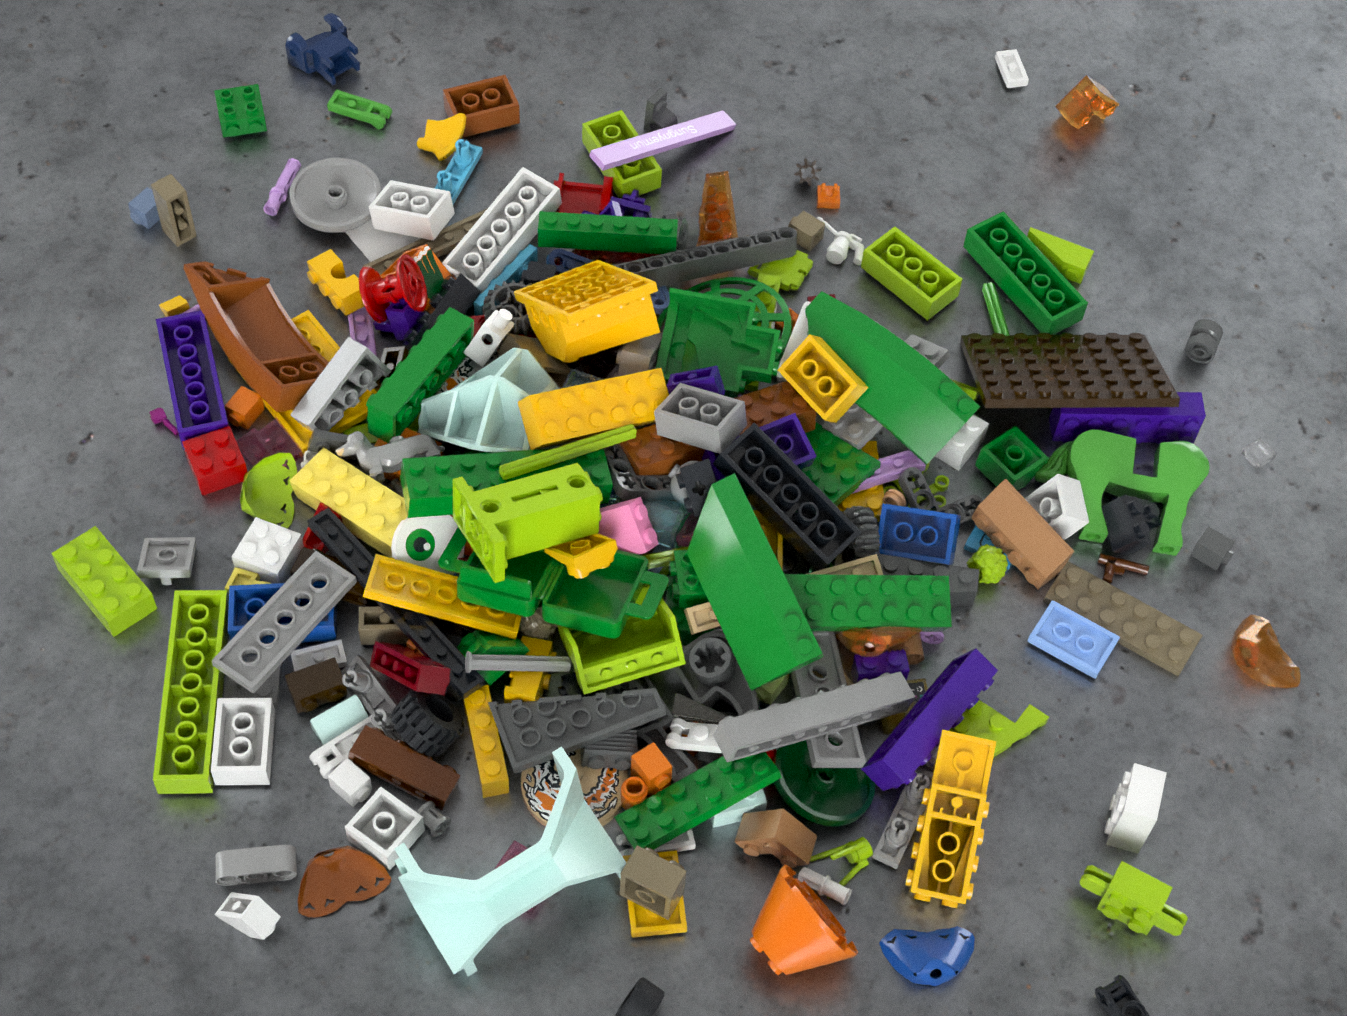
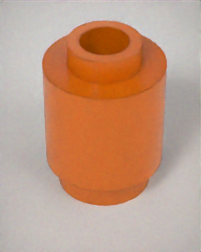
M630 777L622 783L621 803L625 810L642 803L648 798V787L641 778Z

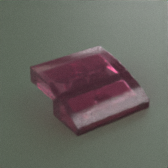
M274 419L259 431L254 427L236 440L239 449L253 466L262 459L277 453H291L295 461L304 456L302 450L277 419ZM288 460L282 466L287 467Z

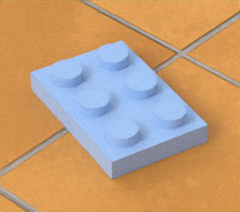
M1052 600L1030 634L1027 642L1096 679L1120 637Z

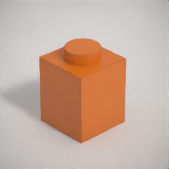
M241 386L225 405L228 421L234 426H241L247 430L265 410L262 397L244 386Z

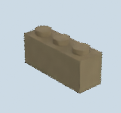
M172 174L152 183L151 187L158 215L165 234L177 247L196 237L187 192Z

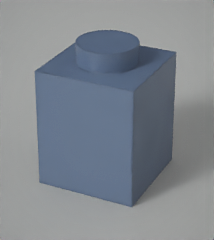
M148 187L128 203L131 213L130 217L136 224H141L150 229L160 220L153 191Z

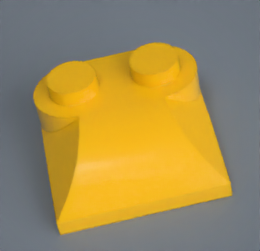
M596 533L545 548V553L565 564L568 574L579 579L587 577L590 572L596 569L610 566L618 549L615 539Z

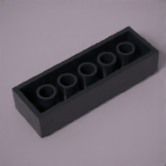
M755 423L721 452L713 463L725 478L735 473L748 501L816 571L822 570L830 564L861 533Z

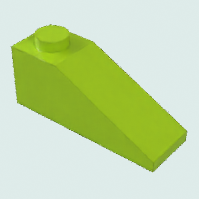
M1030 227L1027 237L1066 279L1081 284L1090 266L1094 251Z

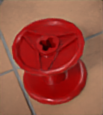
M408 254L401 255L397 261L396 276L389 274L383 279L370 266L363 267L360 270L358 281L362 302L369 315L376 322L384 323L388 318L385 309L390 305V302L394 304L400 303L399 299L404 298L409 307L417 312L424 311L426 308L427 289L424 277L415 260Z

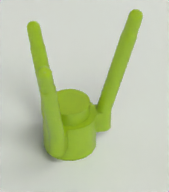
M860 837L842 846L813 855L810 862L831 856V860L846 856L850 863H857L839 882V884L845 886L862 868L869 865L867 858L873 856V850L868 840Z

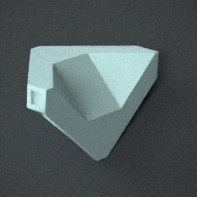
M512 348L451 390L422 400L421 413L418 419V433L468 449L484 452L530 450L518 401L529 395L560 388L529 350ZM567 442V443L558 444V445L549 446V447L540 448V449H552V448H557V447H560V446H563V445H566V444H569V443H572V442Z

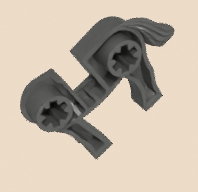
M722 628L705 633L685 646L683 654L686 664L673 668L692 700L685 704L683 702L678 705L679 708L670 713L660 697L666 710V715L630 729L637 730V741L646 746L653 742L672 765V780L674 783L698 770L682 750L672 749L665 744L667 735L671 733L670 725L674 718L693 722L713 707L720 699L733 707L739 716L753 709L761 710L756 690L751 691ZM644 676L640 679L608 687L606 695L622 694L623 691L652 689L655 687L649 677Z

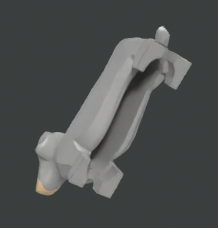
M356 431L349 434L346 444L336 449L335 452L340 457L356 455L360 467L368 471L370 477L380 483L385 481L384 472L393 473L401 470L403 458L441 456L440 452L445 450V446H438L432 437L421 434L408 438L396 436L389 441L390 443L376 447L368 441L364 434Z

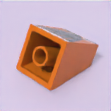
M425 244L405 251L402 255L408 254L411 256L422 272L427 289V306L424 310H427L430 306L429 300L433 295L441 291L443 288L441 286L442 282L451 274L430 247ZM399 258L380 275L383 279L389 274L396 276Z

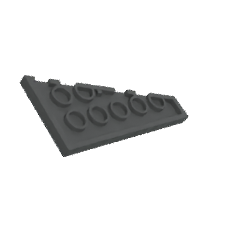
M656 688L623 691L622 694L606 695V692L596 693V696L582 697L581 695L539 698L538 701L528 702L512 700V703L505 704L488 702L515 774L554 759L552 752L560 747L567 754L666 715V710Z

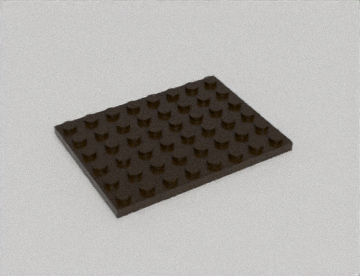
M970 333L969 335H961L960 344L985 408L1179 407L1180 397L1147 338L1140 333H1130L1129 335H1119L1117 333H1107L1106 335H1096L1094 333H1085L1084 335H1073L1071 333H1062L1061 335H1050L1048 333L1027 335L1025 333H1016L1009 336L1001 333H993L992 335Z

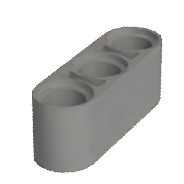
M292 845L224 850L215 855V882L222 886L283 881L297 876L296 848Z

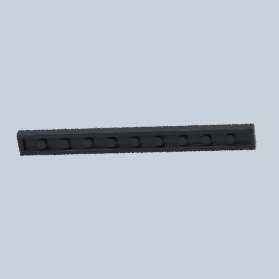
M329 508L307 520L308 527L352 575L356 576V580L365 589L374 557ZM376 601L424 656L451 669L449 684L463 700L485 685V679L476 670L466 673L465 657L425 614Z

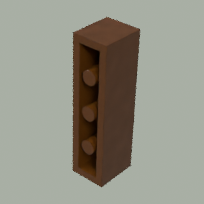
M365 725L349 751L348 759L356 766L424 802L433 801L436 805L435 808L441 811L447 805L461 776L457 774L453 767L440 765L433 761L432 757L410 749L409 745L404 741H395L389 738L384 731L377 727L371 728Z

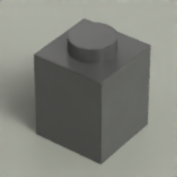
M1208 526L1196 543L1191 556L1217 571L1222 563L1227 565L1232 558L1234 552L1231 551V548L1235 541Z

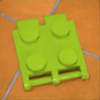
M797 250L794 256L763 263L759 269L757 268L760 264L749 267L747 273L757 279L759 273L782 276L780 288L785 291H789V289L797 291L804 281V277L811 270L813 261L808 259V254Z

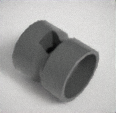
M1201 319L1195 322L1184 349L1187 357L1197 363L1211 362L1223 335L1222 327L1209 319Z

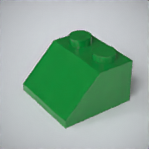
M1015 426L982 447L975 466L996 487L1007 479L1019 491L1048 462L1049 457Z
M475 630L473 633L467 634L457 646L464 657H466L467 651H470L472 654L525 655L530 651L517 636L516 639L483 630ZM476 670L489 685L506 672Z

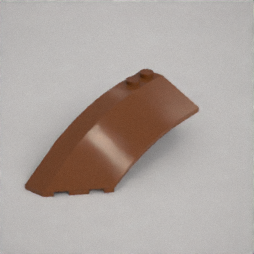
M206 261L184 264V271L201 311L205 315V319L215 338L238 372L276 412L295 409L329 362L314 349L293 323L269 283L270 279L265 277L249 278L246 277V272L228 268L227 271L214 268L213 263Z

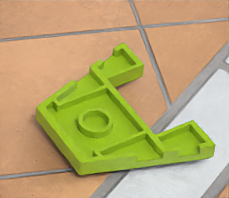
M979 700L971 709H966L963 712L962 716L964 719L955 728L951 727L949 731L996 741L994 757L1010 748L1019 739L1025 738L1039 726L1045 725L1049 716L1029 704L1014 723Z

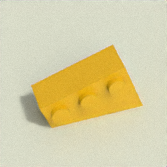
M522 636L521 641L530 650L525 655L557 656V652H553V641ZM510 671L509 678H511L510 686H505L504 704L512 703V700L528 702L545 698L542 697L544 689L549 690L551 675L548 672Z

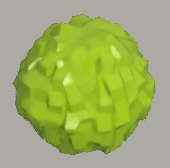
M988 544L980 546L966 562L968 568L979 569L978 582L985 584L1000 582V579L1005 576L1006 567L1008 566L1006 556L1002 554V550Z

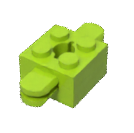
M1121 861L1114 875L1094 865H1088L1079 880L1083 888L1102 897L1097 907L1098 910L1102 911L1110 919H1117L1127 924L1134 932L1147 935L1152 926L1155 925L1173 936H1179L1183 931V926L1188 921L1186 914L1166 904L1173 887L1124 861Z

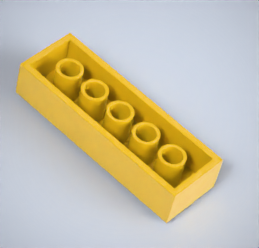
M662 368L529 395L518 401V406L530 450H536L585 439L629 424L639 427L656 423L654 411L669 396Z

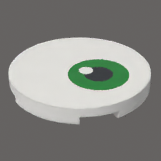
M450 515L407 517L400 522L393 535L392 557L396 560L453 575L455 572L440 568L438 560L458 528L456 522ZM465 545L457 557L458 560L463 559Z

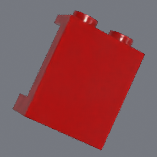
M559 173L558 181L554 180V185L560 188L562 204L555 212L581 214L586 210L600 214L611 200L613 177L604 176L603 185L568 182L564 180V173Z

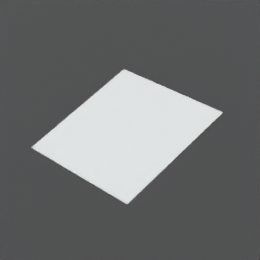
M372 219L358 228L345 231L370 262L421 239L374 229Z

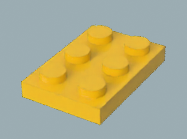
M677 850L657 852L659 857L667 861L673 860L679 863ZM624 855V856H623V858H624V860L626 861V863H627V861L629 860V858H630L631 855ZM683 896L669 920L627 899L631 938L687 932Z

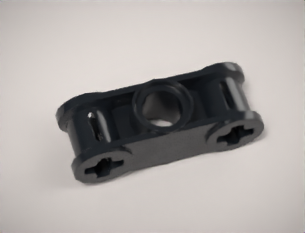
M1122 975L1114 977V981L1105 987L1099 986L1095 989L1097 1000L1110 1016H1126L1125 1012H1129L1134 1016H1150L1133 992L1129 982Z

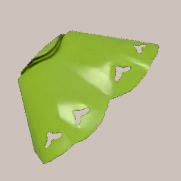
M277 453L259 461L245 474L240 495L242 511L254 518L257 517L276 525L277 523L284 522L281 524V527L287 529L292 524L294 516V502L291 496L293 488L290 480L297 474L296 462L291 453ZM286 460H288L289 470L282 466ZM289 476V479L287 480L288 485H286L283 480ZM284 504H286V513L280 510L284 506Z

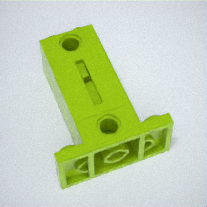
M578 463L474 491L471 485L468 486L463 477L453 479V519L495 583L505 580V569L508 567V559L599 533L602 493L599 487H595L588 472H584Z

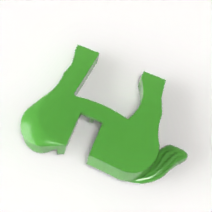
M1088 430L1080 434L1075 441L1067 442L1057 448L1050 456L1048 462L1034 476L1035 480L1040 483H1046L1057 474L1064 476L1068 474L1070 478L1080 481L1089 523L1078 530V539L1103 543L1108 535L1101 506L1104 491L1119 497L1128 495L1162 503L1161 525L1157 528L1152 552L1176 556L1183 545L1181 527L1186 516L1188 501L1207 477L1210 466L1203 451L1195 444L1188 441L1160 443L1154 454L1153 476L1133 474L1136 438L1102 430Z

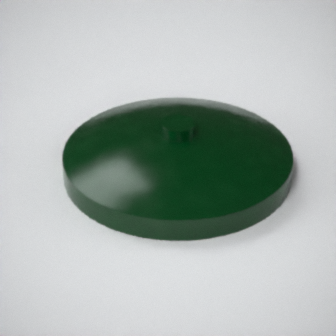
M828 738L832 745L839 746V743L833 738ZM806 740L780 747L774 754L773 763L779 769L782 778L774 782L779 794L789 807L809 821L826 826L847 825L858 820L871 805L875 794V783L861 768H812Z

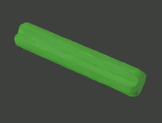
M992 282L984 283L982 292L994 332L1009 336V330L995 284Z

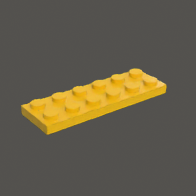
M379 554L375 555L363 597L512 639H516L521 621V616L461 601L457 597V576Z

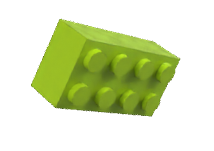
M622 110L582 123V142L589 153L591 150L639 136ZM653 155L604 171L601 170L604 176L613 177V190L620 199L623 198L624 193L631 195L634 189L639 190L640 196L661 188L662 169Z
M895 226L864 249L861 268L927 321L959 296L963 279Z
M96 526L51 553L57 569L113 637L157 610L151 591Z

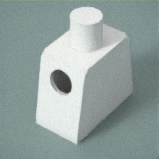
M506 309L494 311L481 326L464 351V354L484 367L514 327V322L511 321L512 314ZM484 339H487L491 344H485L483 342Z

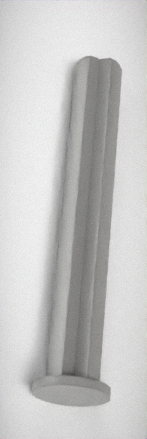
M467 651L465 657L466 673H470L471 670L569 672L571 668V659L568 656L472 654L470 651Z

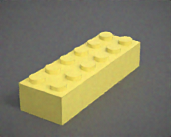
M323 447L290 480L296 497L317 510L320 503H324L341 516L343 524L353 535L385 556L393 558L391 550L393 535L400 522L407 518L404 498Z

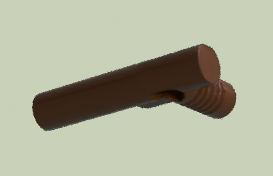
M1101 553L1098 558V563L1105 564L1102 580L1109 584L1112 583L1114 574L1123 575L1125 570L1147 575L1149 571L1148 565Z

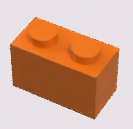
M653 742L631 756V777H639L648 787L649 798L671 785L672 765Z

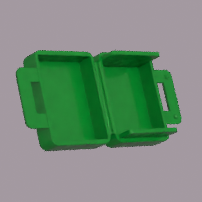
M459 527L438 560L440 568L460 573L457 578V597L463 602L523 617H530L535 614L541 600H543L542 618L545 622L610 639L618 638L622 634L629 616L645 620L651 619L669 582L667 576L648 571V559L645 556L621 550L616 551L614 561L610 563V566L596 569L590 572L587 577L574 578V576L568 574L565 564L545 553V549L508 559V567L505 569V580L495 583L474 550L467 562L457 559L467 542ZM644 583L649 584L650 587L642 605L635 604Z

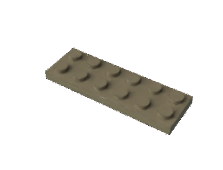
M1069 561L1043 600L1048 605L1053 600L1120 637L1118 641L1120 645L1178 677L1203 636Z

